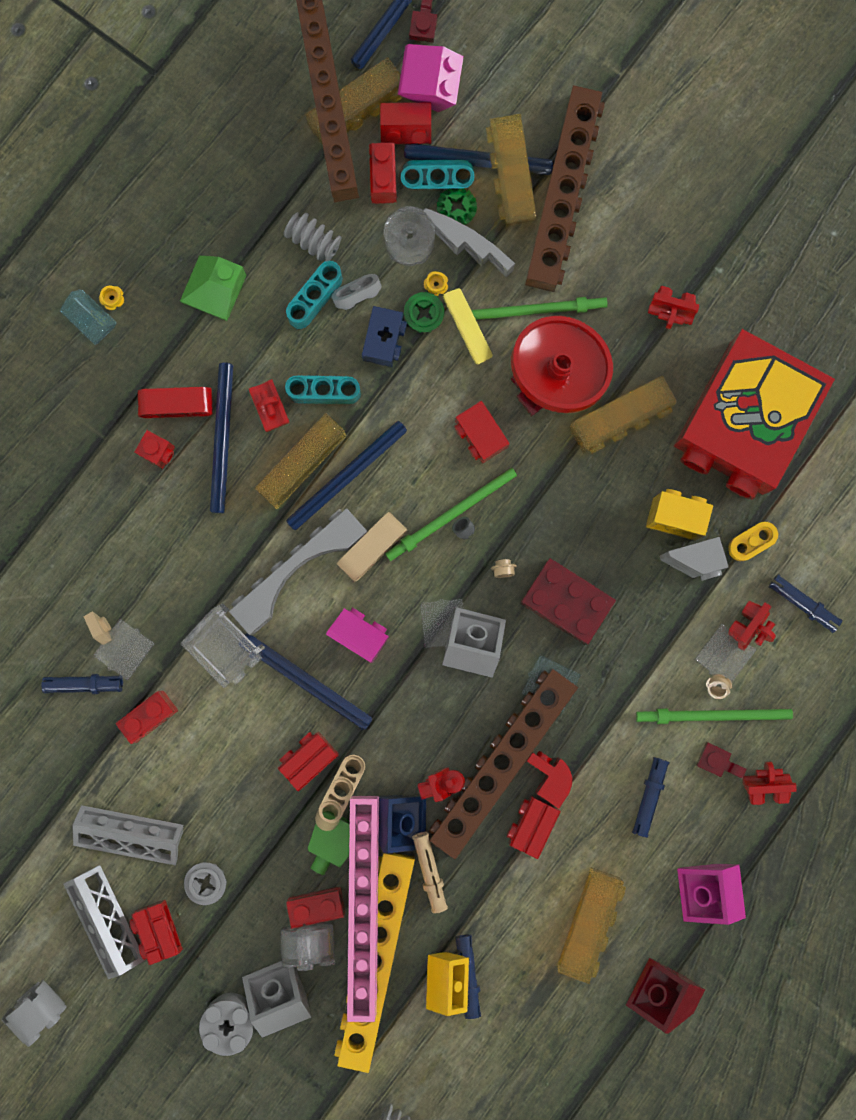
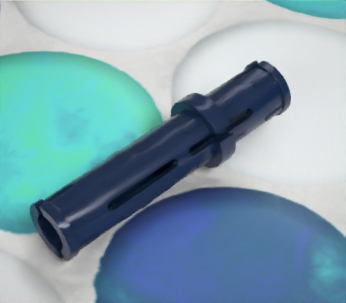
M777 574L774 577V580L782 585L781 587L772 581L768 587L805 612L808 615L807 618L811 621L816 620L831 633H834L838 628L829 623L830 620L838 626L841 625L843 620L826 610L823 603L815 602L782 578L781 575Z
M92 674L86 677H43L42 680L45 682L41 683L43 693L92 692V694H99L100 692H122L123 690L122 675L99 676V674Z
M653 757L648 779L644 781L646 787L632 830L633 834L646 838L649 836L660 792L665 788L663 782L668 765L670 764L667 760Z
M472 935L455 936L457 953L469 958L468 1005L464 1017L465 1019H476L481 1017L478 995L480 985H477Z

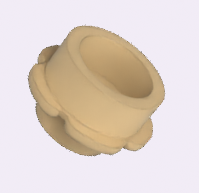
M503 559L495 561L496 565L491 567L495 578H507L515 575L514 568L517 566L511 564V560Z
M715 674L712 678H708L706 687L711 697L723 699L730 694L732 682L722 674Z

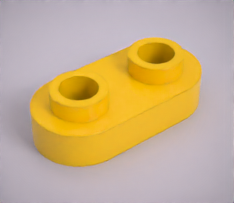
M761 522L754 525L730 541L728 546L730 556L737 561L751 559L776 543L778 530L770 522ZM760 531L766 533L767 537L765 540L760 539ZM739 544L745 547L744 553L738 552L737 546Z

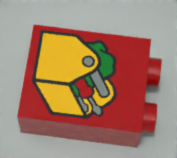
M742 329L729 343L674 444L675 448L684 452L680 461L688 468L701 474L707 475L710 469L714 468L729 476L726 487L747 499L753 500L757 492L764 495L776 489L835 379Z

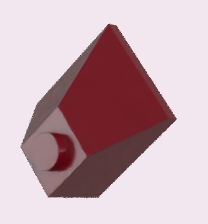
M649 958L626 1006L664 1033L669 1034L694 1014L705 989L686 976Z

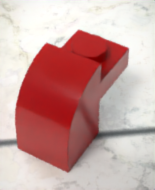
M538 751L537 754L532 752L526 761L546 774L535 792L559 809L572 787L571 771L567 764L559 757L551 765L549 764L552 760L541 751Z

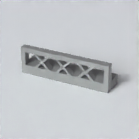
M81 805L73 823V846L176 865L178 845L183 834L184 825ZM81 833L90 835L93 839L82 838ZM107 839L116 840L119 844L110 843ZM132 844H139L142 847H144V849L136 848ZM158 849L170 850L171 855L161 853Z
M100 865L63 884L108 979L118 977L145 961L140 955L138 943ZM93 874L96 875L100 883L97 892L90 890L85 881L86 878ZM100 899L106 900L110 904L111 909L108 916L100 913L98 908ZM112 923L120 925L122 930L120 940L113 938L110 934ZM123 947L131 949L135 960L125 965L121 957Z

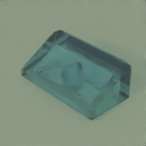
M83 290L72 291L60 309V312L95 345L117 324Z

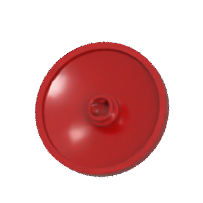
M549 316L532 322L521 332L512 350L511 368L517 385L531 401L550 411L574 413L591 407L604 395L612 379L613 361L605 341L593 328L574 318Z

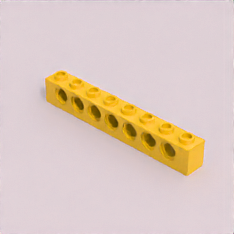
M397 852L383 853V857L378 856V904L386 900L391 902L393 909L390 912L384 913L378 908V927H383L387 931V935L377 941V954L382 960L377 964V1015L375 1022H347V1014L343 1013L340 1030H345L343 1041H337L334 1056L339 1057L338 1067L369 1073L415 856ZM388 874H393L397 876L399 882L396 886L390 887L385 884L384 877ZM355 1033L361 1034L364 1041L359 1044L353 1043L350 1036Z

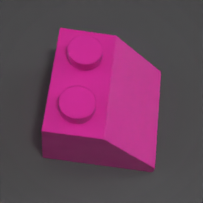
M406 45L398 95L416 103L431 102V109L436 112H441L456 105L464 56L443 46Z
M353 607L350 612L344 608L326 635L370 663H373L389 638L385 634L387 629L375 621L372 625L363 620L365 615Z
M710 864L677 869L684 922L729 925L746 918L740 866L738 864Z

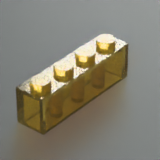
M388 57L339 90L347 132L357 130L367 118L380 114V103L397 102L403 97L398 95L401 74ZM315 107L305 115L308 126L322 143Z
M521 114L490 119V127H486L487 142L493 143L494 153H490V162L492 169H497L498 179H494L496 195L500 194L502 204L498 205L499 219L505 220V226L535 221L537 217Z
M662 375L575 420L570 424L569 428L583 454L588 451L594 454L605 448V442L611 439L617 442L628 435L626 431L634 427L637 431L650 424L649 419L655 416L661 419L673 412L671 408L677 401Z
M325 413L255 489L271 505L278 509L347 436L345 430Z
M592 867L590 868L557 964V970L560 974L587 984L590 983L591 977H596L600 962H597L599 954L605 951L608 944V937L606 936L609 926L613 927L616 921L617 912L614 910L617 901H622L626 887L623 886L624 881L620 877Z

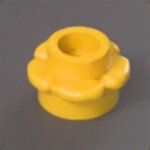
M431 272L428 274L427 279L424 280V288L428 290V293L436 296L444 294L448 290V278L441 272ZM435 282H438L439 285H438V286H434V283H435Z
M106 286L100 292L99 301L107 310H115L116 307H121L124 303L123 291L117 286Z

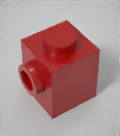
M146 430L134 453L163 469L171 461L175 446Z

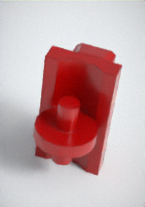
M660 286L658 292H655L647 313L666 320L665 328L671 329L673 323L692 325L694 317L699 310V304H696V296L690 293H683L680 299L671 297L673 292L671 288Z
M272 379L261 385L249 388L266 432L290 423Z
M748 601L741 615L751 620L750 624L747 627L736 620L728 631V634L738 641V648L745 651L756 634L758 637L754 642L759 646L762 645L764 640L768 642L774 641L776 635L771 630L775 624L772 621H768L763 626L770 615L769 610L772 606L767 603L760 606Z
M771 761L765 762L764 769L756 770V775L743 776L742 783L747 790L748 799L752 805L764 804L765 794L773 793L775 803H789L791 792H796V783L792 782L790 774H783V769H774Z
M449 767L429 775L426 781L418 783V789L421 799L434 797L435 802H439L461 791L465 781L459 771L449 770Z

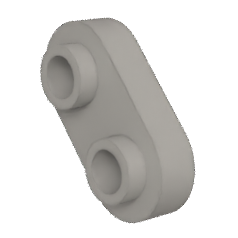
M368 274L336 289L331 297L337 308L347 310L362 300L375 297L382 285L376 274Z

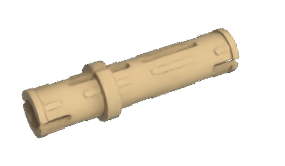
M420 832L413 835L412 839L414 840L424 879L423 889L428 894L431 912L440 913L448 909L442 890L444 883L439 878L435 857L429 841V833Z

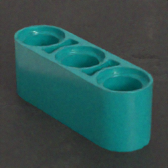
M411 160L406 162L401 170V181L404 186L410 189L467 188L473 183L475 177L472 164L466 160ZM409 169H415L418 171L419 177L415 180H410L406 177L405 173ZM434 169H441L445 173L444 177L439 180L432 178L430 174ZM459 169H467L470 175L462 180L456 176Z
M323 262L288 304L286 314L294 328H306L329 301L332 293L341 286L342 273L340 266L336 262ZM329 271L337 273V276L332 280L324 278V275ZM312 291L321 292L320 297L315 300L308 298V295ZM297 310H302L305 312V315L302 319H294L292 317L293 313Z
M297 375L290 377L285 384L286 393L294 403L354 404L361 396L358 381L349 376ZM301 384L305 388L300 395H294L291 393L293 386ZM328 385L330 391L322 396L317 394L318 387ZM347 385H352L356 388L355 393L351 396H346L342 393L343 388Z

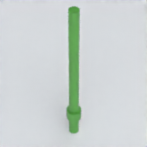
M578 297L573 301L471 311L475 320L566 311L583 313L587 312V309L607 308V298L587 299L586 297Z
M511 467L411 536L408 534L400 539L401 543L387 551L385 555L391 562L404 552L412 551L417 547V543L517 476L516 472Z
M668 708L656 709V711L636 712V722H657V724H669V721L793 719L792 709L669 711Z

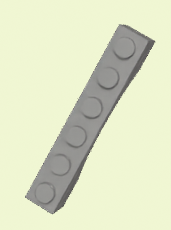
M347 508L343 512L340 509L329 518L331 522L325 528L320 526L314 530L309 536L311 540L308 543L297 545L290 552L292 557L285 563L282 560L271 568L272 574L268 578L264 579L262 577L251 586L252 592L246 597L242 594L231 604L233 608L229 612L249 635H254L272 619L274 606L281 589L298 568L321 555L336 551H349L367 533V530Z

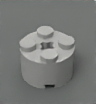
M41 980V982H37L17 1000V1004L14 1006L15 1010L9 1008L1 1020L22 1043L29 1047L40 1037L39 1033L45 1027L50 1029L61 1018L59 1015L67 1006L44 980Z
M225 993L213 1000L202 1015L199 1025L200 1037L204 1048L222 1056L234 1055L243 1051L255 1031V1027L250 1021L247 1000L243 995L237 993ZM225 1020H229L232 1028L227 1027V1024L224 1023Z

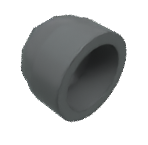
M461 517L454 522L452 531L457 537L465 540L469 539L471 534H474L475 527L468 517Z

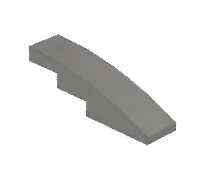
M427 208L422 211V220L456 255L465 249L481 267L489 260L505 277L514 271L515 263L498 247L476 231L450 217Z

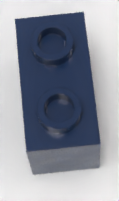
M373 306L362 352L363 361L393 367L394 360L399 361L402 346L398 345L400 336L404 337L407 327V321H403V312ZM388 333L389 338L386 339V342H382L381 337Z

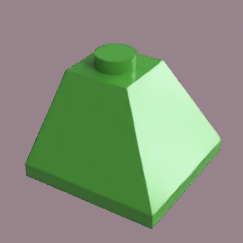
M199 255L180 302L227 321L247 276L243 266L220 257Z

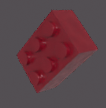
M549 558L520 604L579 642L588 645L616 600Z

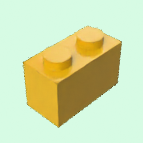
M450 952L428 955L427 1010L445 1016L467 1012L468 957Z

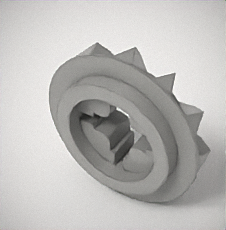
M203 862L194 865L187 872L184 880V889L190 900L199 905H210L217 902L225 893L227 881L224 871L212 863ZM211 874L209 883L213 887H207L200 893L202 883L198 879H205Z

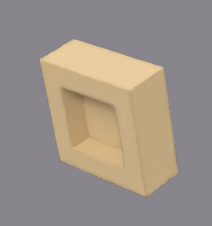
M93 611L83 616L95 640L102 645L112 641L108 632L111 630V627L105 617L100 618Z

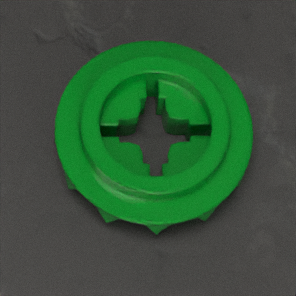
M464 188L447 189L441 193L437 202L438 213L450 217L463 225L468 224L474 218L477 211L476 198L470 190ZM463 199L461 204L463 210L457 208L451 213L453 204L450 201L457 203Z
M420 292L411 296L406 302L404 317L410 328L419 333L431 332L439 327L443 321L444 306L436 295ZM416 306L423 310L430 307L429 316L431 319L424 316L418 320L420 312Z

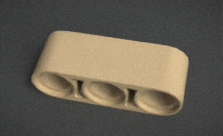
M388 512L338 561L337 565L356 582L408 530Z
M349 755L340 765L315 817L316 824L321 830L331 831L338 825L364 773L365 762L361 757ZM346 767H354L357 770V774H350L347 772ZM342 789L345 791L346 796L340 797L334 790ZM323 812H332L335 819H326L323 816Z

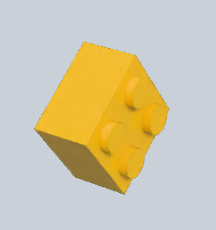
M666 489V492L662 491L656 495L652 501L646 524L647 528L694 541L706 536L713 505L707 504V499L692 496L691 499L681 496V492L672 489Z

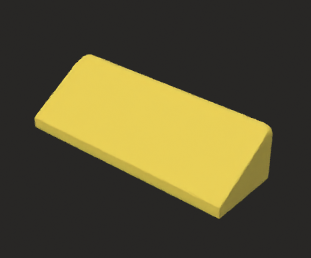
M457 288L445 293L443 299L474 363L478 365L492 358L493 354L461 289Z

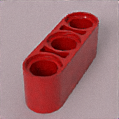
M180 387L138 390V417L140 418L204 417L212 415L211 388Z

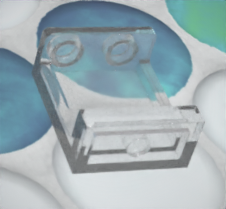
M222 603L213 608L180 644L225 688L231 683L237 685L246 676L244 670L248 666L253 668L263 658L260 653L265 647L262 644L256 647L225 616L230 610Z

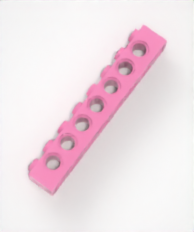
M352 796L350 798L347 1022H375L377 1015L379 796Z

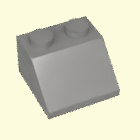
M720 537L671 550L660 555V559L664 563L692 578L700 576L701 581L722 575L721 570L728 568Z
M456 607L442 665L493 678L500 659L506 620Z
M291 957L242 977L250 1021L262 1038L311 1018L307 995Z

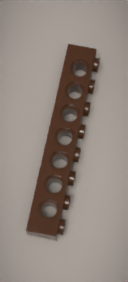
M296 0L333 200L335 203L359 198L323 0Z
M574 85L572 87L525 286L555 292L557 284L562 285L565 270L561 269L563 260H568L571 246L566 244L568 236L573 237L577 222L572 221L574 212L579 213L582 198L578 197L579 189H585L588 174L584 173L585 165L591 164L594 150L589 149L591 141L596 142L599 126H596L595 122L596 118H601L605 103L600 102L603 92ZM584 115L589 120L581 121L578 119V116ZM580 139L583 144L575 145L571 140ZM573 162L578 168L569 169L566 164ZM568 186L572 192L563 193L560 187ZM563 210L567 216L563 218L557 217L554 211ZM550 234H557L561 240L553 242L548 236ZM547 257L552 258L555 261V265L547 266L542 260Z
M550 669L549 672L544 670L535 682L538 684L536 690L533 693L529 691L520 704L523 705L518 715L514 712L505 724L508 729L503 736L498 734L490 744L493 750L487 757L483 755L474 767L477 769L475 775L472 778L467 776L464 780V787L461 789L462 793L457 800L452 797L444 808L447 814L441 821L437 819L428 832L431 833L429 841L453 859H456L579 688L554 669ZM545 690H550L554 694V700L549 705L542 704L540 700L541 693ZM531 711L537 712L539 715V721L534 726H529L525 723V716ZM514 733H521L524 737V742L519 747L510 745L509 740ZM500 754H504L509 758L508 765L504 768H498L494 765L495 757ZM490 776L494 780L493 786L489 789H482L479 786L480 778ZM469 797L477 799V808L472 811L465 809L463 806L465 799ZM452 819H459L463 823V827L460 831L453 832L448 828V823Z

